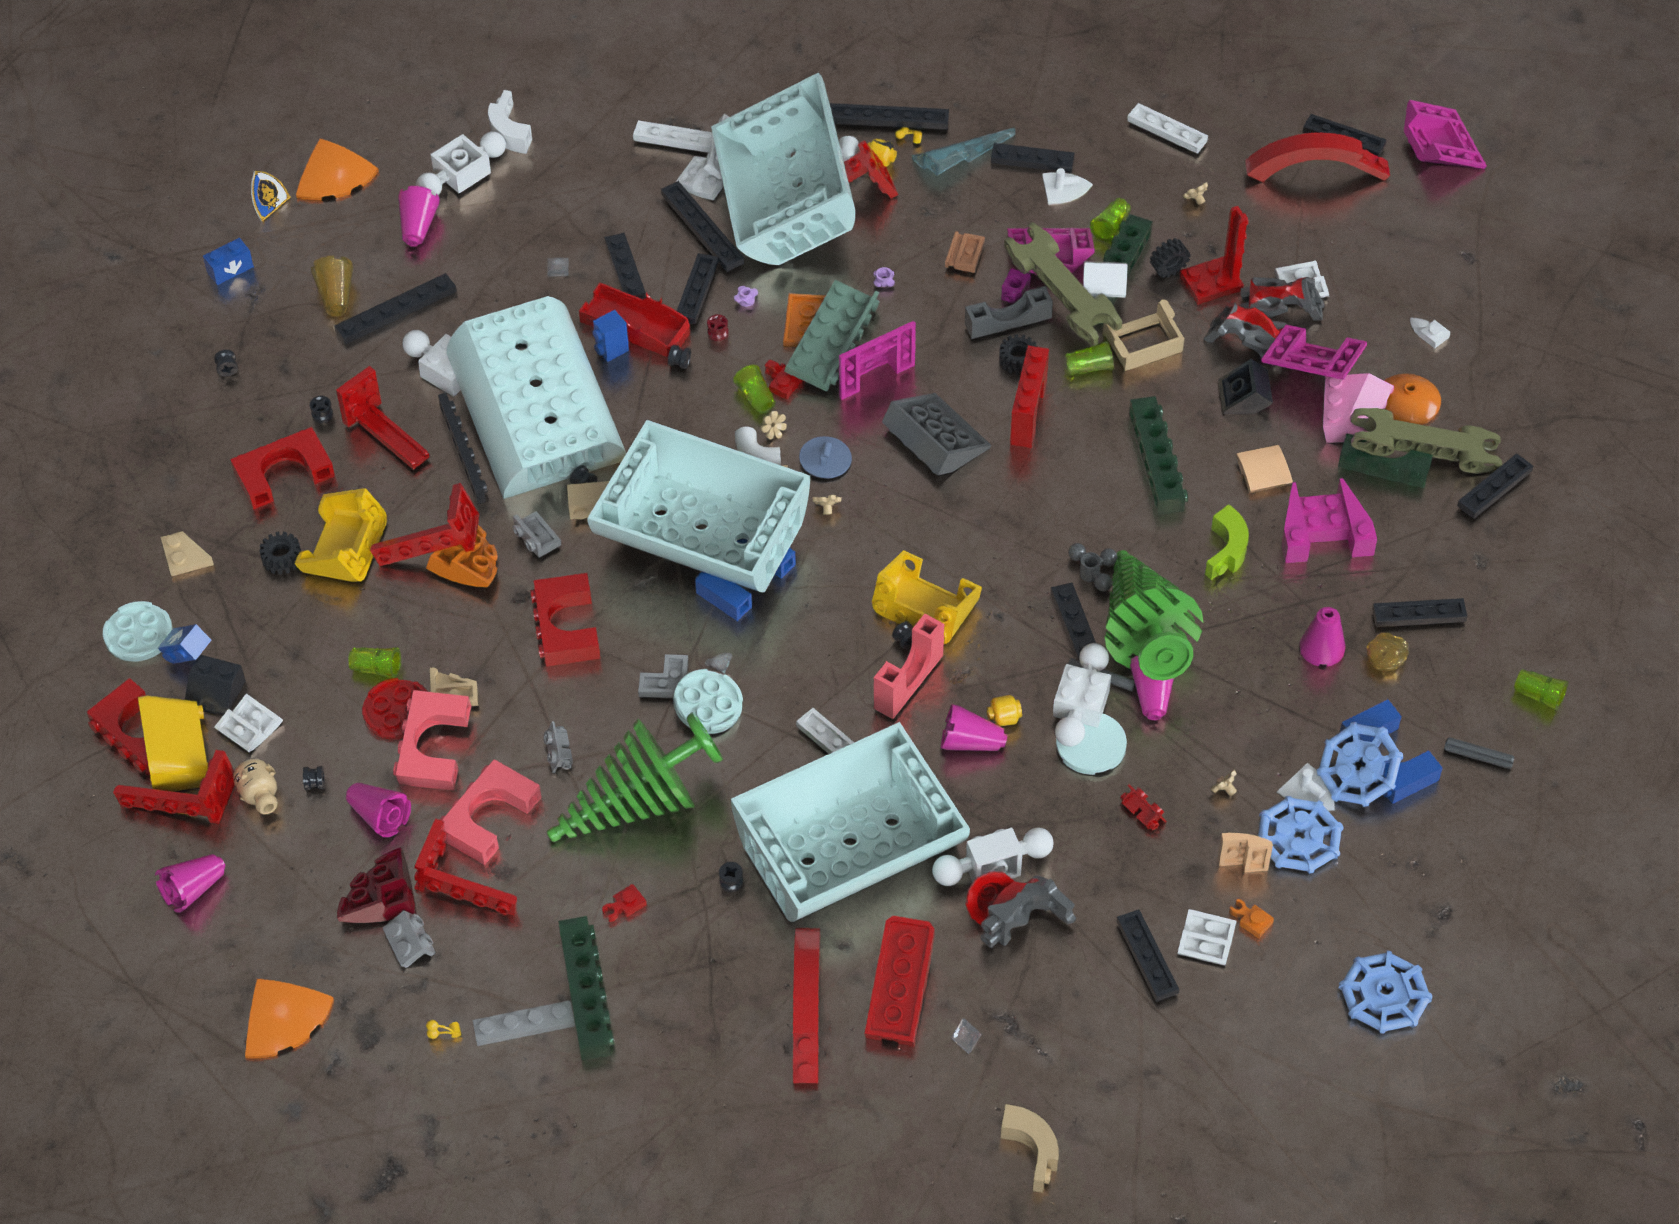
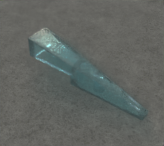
M1015 128L912 155V159L923 169L929 168L933 173L939 175L964 159L969 163L992 149L994 143H1002L1015 135Z

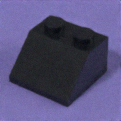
M1253 359L1248 360L1218 379L1222 410L1225 415L1256 414L1273 403L1268 370Z
M200 654L189 672L185 700L197 701V706L202 705L203 711L223 716L228 709H232L246 681L242 666Z

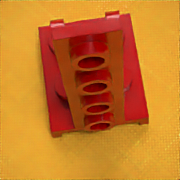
M865 140L859 143L860 152L844 161L848 182L850 183L868 172L873 183L877 182L883 194L887 193L891 199L897 196L898 192L887 167L883 165L880 158Z
M1239 206L1230 209L1224 256L1180 270L1179 276L1197 305L1240 292L1241 288H1244V284L1239 277L1242 268L1248 217L1241 211Z
M368 366L336 389L342 421L348 428L358 422L413 470L430 458L425 448L377 409L382 402L376 372L371 366Z
M458 483L452 487V493L449 496V510H447V521L449 524L373 544L370 551L379 566L457 545H462L465 552L473 551L480 514L463 485Z
M215 750L213 758L209 760L205 778L200 782L198 795L124 785L116 786L113 793L119 804L126 808L137 807L148 811L161 810L171 814L184 813L190 816H207L210 823L219 824L235 785L233 780L234 769L225 751Z
M435 818L414 866L417 869L414 875V880L417 881L414 889L424 892L425 887H427L432 892H442L457 900L464 899L470 901L478 907H488L495 909L500 914L515 916L517 910V897L515 895L437 870L438 863L436 862L438 857H443L446 851L447 843L444 842L447 832L444 831V821Z

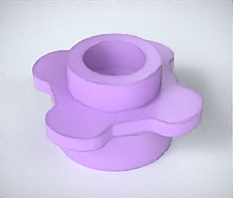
M882 267L873 273L875 277L874 285L876 287H892L895 284L893 280L894 272L889 268Z
M740 286L738 294L734 296V300L741 306H751L755 302L758 290Z

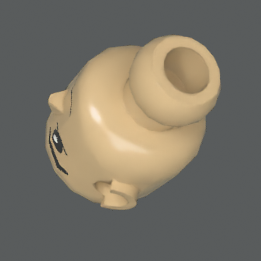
M249 759L241 763L233 774L234 784L241 796L240 799L248 804L255 805L256 810L261 814L272 813L278 805L277 798L274 796L277 790V783L274 778L276 772L270 764H266L260 759Z

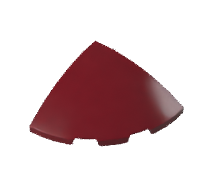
M402 847L380 856L374 861L375 866L366 873L359 872L350 882L351 890L347 897H341L337 909V919L339 922H382L393 920L403 911L416 914L412 884Z

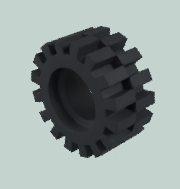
M1168 239L1167 243L1162 242V246H1157V251L1151 253L1153 256H1150V264L1159 276L1163 278L1165 276L1168 278L1171 274L1174 276L1177 271L1180 272L1182 267L1185 268L1187 266L1186 263L1190 261L1191 254L1180 239Z
M1014 334V338L1010 335L1007 337V340L1004 339L1002 344H1000L999 351L1000 365H1003V369H1008V373L1011 374L1013 371H1016L1015 375H1019V371H1022L1025 356L1015 357L1011 354L1014 352L1026 354L1028 345L1036 346L1035 340L1032 341L1031 337L1025 339L1023 334L1021 338L1018 337V334Z
M284 531L282 535L279 532H275L276 536L269 534V539L264 538L262 540L263 544L260 543L259 546L262 564L265 566V569L271 570V573L274 574L276 570H278V574H282L283 570H286L287 574L290 572V568L295 570L297 568L295 561L301 552L298 539L294 538V535L291 533L287 535V532ZM277 550H289V552L283 556L272 555Z

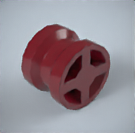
M720 314L709 317L707 320L708 337L713 341L725 340L729 334L727 318Z

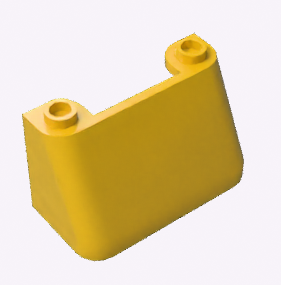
M366 488L323 494L318 512L326 524L314 553L312 554L307 550L301 551L297 556L295 565L303 573L350 582L362 581L373 559L370 548L373 544L379 543L387 523L386 512Z
M156 696L138 697L152 788L175 792L200 787V782L205 778L209 763L206 760L200 719H204L202 705L197 706V701Z

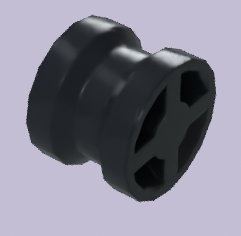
M674 344L669 352L668 365H679L680 368L686 369L691 359V349H682Z
M221 350L215 354L216 370L220 376L228 377L237 372L238 366L233 351Z
M326 396L314 397L309 404L313 420L317 423L330 421L333 417L330 399Z
M581 465L574 469L569 480L572 484L597 482V476L589 473L588 468Z
M909 621L899 624L892 633V637L900 642V646L904 650H909L912 646L913 626Z
M317 766L316 769L303 767L304 790H310L314 787L318 789L325 788L323 766Z
M727 862L720 867L719 883L724 891L735 892L742 887L743 870L738 863Z

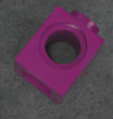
M1011 268L1002 285L1001 300L1013 304L1020 300L1025 291L1030 289L1031 274H1023Z

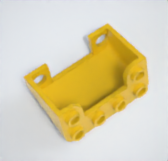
M903 550L878 574L872 607L876 613L898 624L909 621L913 627L924 614H927L944 623V644H947L978 602L982 587L962 578L957 595L919 578L923 559ZM906 560H911L914 563V570L906 566ZM965 587L972 589L968 596L964 592Z

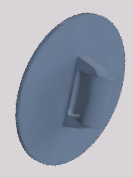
M824 436L816 437L806 442L800 450L799 459L802 467L809 474L819 478H835L849 469L852 455L847 445L842 441Z

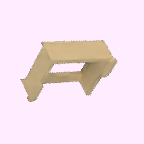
M1167 300L1158 302L1157 313L1122 324V328L1118 331L1113 330L1108 324L1104 323L1102 335L1106 336L1123 365L1124 371L1183 351L1184 337L1172 319L1175 313ZM1160 323L1169 338L1168 341L1129 353L1123 342L1119 339V336Z

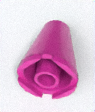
M408 186V190L403 191L401 189L398 194L402 240L412 247L423 243L440 203L437 193L434 196L431 194L432 190L421 186Z
M1324 607L1317 612L1300 639V652L1306 661L1315 666H1319V664L1332 666L1343 658L1346 646L1339 612L1334 608Z
M1135 656L1131 659L1130 667L1142 713L1149 720H1159L1166 714L1174 678L1161 681L1147 677L1139 667L1138 656Z
M951 704L945 721L947 722L946 727L942 733V749L999 751L1000 747H1005L1007 734L1004 733V728L959 705Z
M363 783L353 784L346 792L347 803L382 837L396 835L399 832L397 828L401 824L405 825L409 819L411 802L401 792Z
M211 854L162 867L155 872V876L159 875L160 879L156 881V885L168 906L173 904L176 907L174 911L180 913L186 910L224 875L225 863L221 857Z

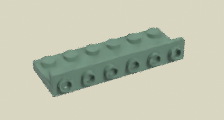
M835 280L786 365L784 372L825 391H828L831 384L835 386L839 378V355L856 347V344H854L855 340L860 341L864 332L862 327L868 326L872 315H870L871 311L875 313L880 301L877 300L879 292L875 290L871 297Z

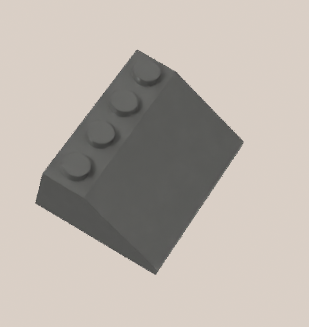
M936 393L891 401L882 420V423L889 431L895 434L905 446L909 447L916 454L917 458L928 465L931 471L937 475L955 471L991 447L988 441Z

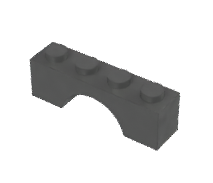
M1046 286L1025 291L1020 300L1005 308H992L986 302L966 306L965 326L971 338L974 339L1052 318L1053 301Z

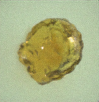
M1389 632L1380 633L1366 646L1369 662L1379 671L1397 670L1404 664L1409 654L1408 642L1402 637L1393 636Z

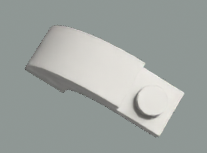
M504 90L501 98L497 99L496 104H489L491 132H498L504 137L506 149L526 154L532 141L531 125L516 123L508 118L513 108L512 91Z

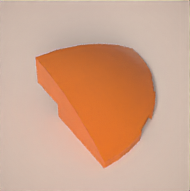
M320 138L304 169L296 192V198L322 200L323 196L334 195L335 198L349 195L351 194V189L360 184L363 187L368 184L379 170L358 154Z
M478 525L473 551L465 552L462 545L435 551L430 556L426 569L441 577L464 585L488 587L495 578L498 569L496 567L498 555L494 544H489L486 539V532Z
M257 978L249 1017L245 1057L253 1059L276 1056L280 1050L290 1046L296 1048L310 1038V1033L318 1024L322 1025L331 1010L334 998L306 987Z

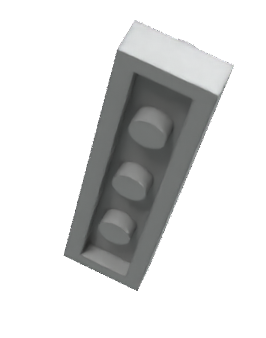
M569 1000L473 1020L477 1046L574 1027L575 1022Z

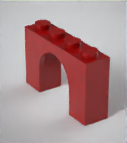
M1029 345L1027 347L1012 409L1010 445L1032 448L1036 431L1039 398L1044 397L1047 384L1048 348Z
M312 427L230 459L233 472L253 510L274 501L271 488L264 476L267 470L278 462L295 461L302 464L308 471L314 484L335 477L332 462Z
M581 573L533 580L535 589L530 590L532 603H537V608H533L534 620L540 622V626H535L537 640L542 639L543 643L538 645L540 658H545L546 667L600 659L596 627L566 631L555 627L550 622L552 617L564 608L592 604L588 574Z
M129 678L87 711L88 725L95 733L100 732L108 745L116 746L120 755L126 760L129 758L140 773L145 772L150 777L144 737L136 738L123 733L126 722L140 711L138 697L146 696L145 691Z

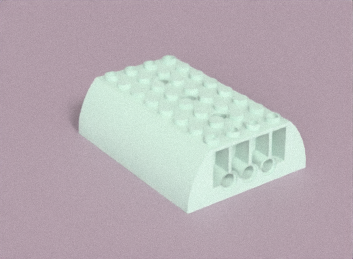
M819 72L711 126L736 246L745 255L763 263L780 265L852 230L855 222L854 202L825 83Z
M543 297L465 321L454 332L448 342L447 356L503 499L568 479L574 469L581 465L587 467L590 472L622 462L626 455L625 448L564 303L553 297ZM532 380H540L542 384L538 387H533L530 385V382ZM553 416L557 420L555 423L549 424L545 422V418Z
M646 420L588 516V524L594 534L747 588L765 592L802 526L809 496L810 475ZM660 510L666 511L664 515H657L655 513ZM701 524L707 526L705 529L702 530L696 528V526H699ZM744 538L747 539L748 542L740 544L737 542V540Z
M900 722L731 799L732 812L742 845L787 920L791 922L799 920L966 841L970 833L969 826ZM888 819H896L898 824L890 826L886 821ZM848 838H852L857 841L854 845H847L844 843V841ZM804 858H812L814 863L805 865L801 861Z

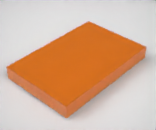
M789 293L783 347L798 346L826 295Z

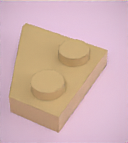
M183 531L161 537L171 576L214 565L212 557Z
M430 668L431 692L469 696L471 706H478L477 681L468 678L463 679L452 673L446 675L438 672L437 668Z

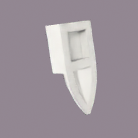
M1410 318V324L1414 332L1434 348L1450 336V331L1435 320L1429 322L1419 318Z

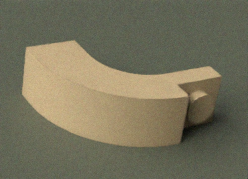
M1006 1104L1001 1127V1138L1024 1143L1034 1152L1037 1164L1033 1191L1043 1193L1044 1183H1050L1051 1171H1057L1059 1150L1056 1137L1050 1126L1036 1113L1022 1107Z

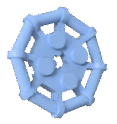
M1352 722L1349 727L1329 740L1326 739L1324 741L1323 755L1319 769L1316 771L1317 776L1321 777L1331 793L1332 800L1335 802L1340 800L1356 803L1367 807L1370 802L1390 789L1394 790L1403 753L1399 752L1388 734V729ZM1360 734L1375 736L1372 742L1361 741ZM1353 735V742L1346 743L1342 749L1337 746ZM1382 742L1389 755L1383 756L1378 747ZM1334 750L1338 753L1336 765L1329 768ZM1362 759L1366 765L1357 770L1355 764ZM1386 763H1390L1387 777L1384 778L1383 772ZM1338 774L1343 782L1340 787H1337L1331 775ZM1382 782L1381 785L1368 792L1367 789L1371 787L1372 783ZM1349 787L1360 789L1361 794L1358 795L1346 791Z
M1285 796V799L1267 810L1261 811L1259 814L1258 836L1272 841V844H1276L1283 853L1280 855L1274 847L1272 848L1271 859L1275 863V867L1279 869L1284 867L1302 870L1310 874L1330 860L1339 857L1341 831L1344 828L1342 823L1338 822L1323 806V802L1320 800L1314 802ZM1294 808L1311 810L1312 812L1310 814L1306 811L1295 812ZM1287 809L1288 815L1281 819L1274 817ZM1319 814L1328 826L1323 827L1317 821L1316 816ZM1269 825L1276 828L1275 835L1268 836ZM1295 832H1301V833H1303V834H1304V836H1303L1304 838H1303V839H1302L1301 837L1295 838V837H1294ZM1326 835H1331L1330 846L1323 844V837ZM1318 852L1323 853L1313 860L1310 859L1311 856ZM1293 855L1299 856V859H1303V861L1288 859V857L1293 858Z
M1388 950L1386 953L1362 958L1357 956L1353 959V965L1343 981L1339 982V989L1342 991L1349 1009L1348 1015L1352 1019L1356 1018L1379 1030V1033L1382 1034L1385 1031L1409 1026L1414 1028L1418 1025V1020L1427 1004L1432 1001V994L1429 993L1421 972L1422 968L1419 965L1415 966ZM1385 963V966L1370 968L1372 965ZM1391 964L1404 970L1405 973L1401 971L1400 974L1394 971L1395 968L1391 967ZM1362 971L1365 974V978L1361 982H1355L1354 980L1357 975ZM1409 979H1414L1417 990H1412ZM1382 987H1386L1387 990H1392V992H1390L1389 995H1385L1380 991L1382 990ZM1353 991L1360 992L1362 1002L1358 1005ZM1410 999L1418 1000L1411 1012L1407 1008V1004ZM1368 1008L1370 1012H1372L1373 1014L1381 1015L1380 1020L1369 1015L1363 1010ZM1401 1013L1404 1016L1403 1018L1386 1021L1387 1015Z

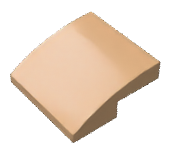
M1279 445L1236 454L1241 475L1245 477L1249 493L1287 486L1293 483L1287 462Z
M1222 833L1217 858L1219 866L1243 864L1244 873L1268 871L1273 848L1272 841L1250 834Z

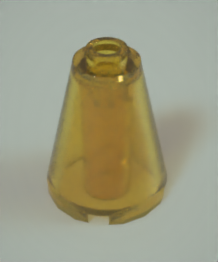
M334 256L321 257L313 262L311 274L326 313L333 317H340L348 308L353 263L350 259L342 256L341 259H335Z

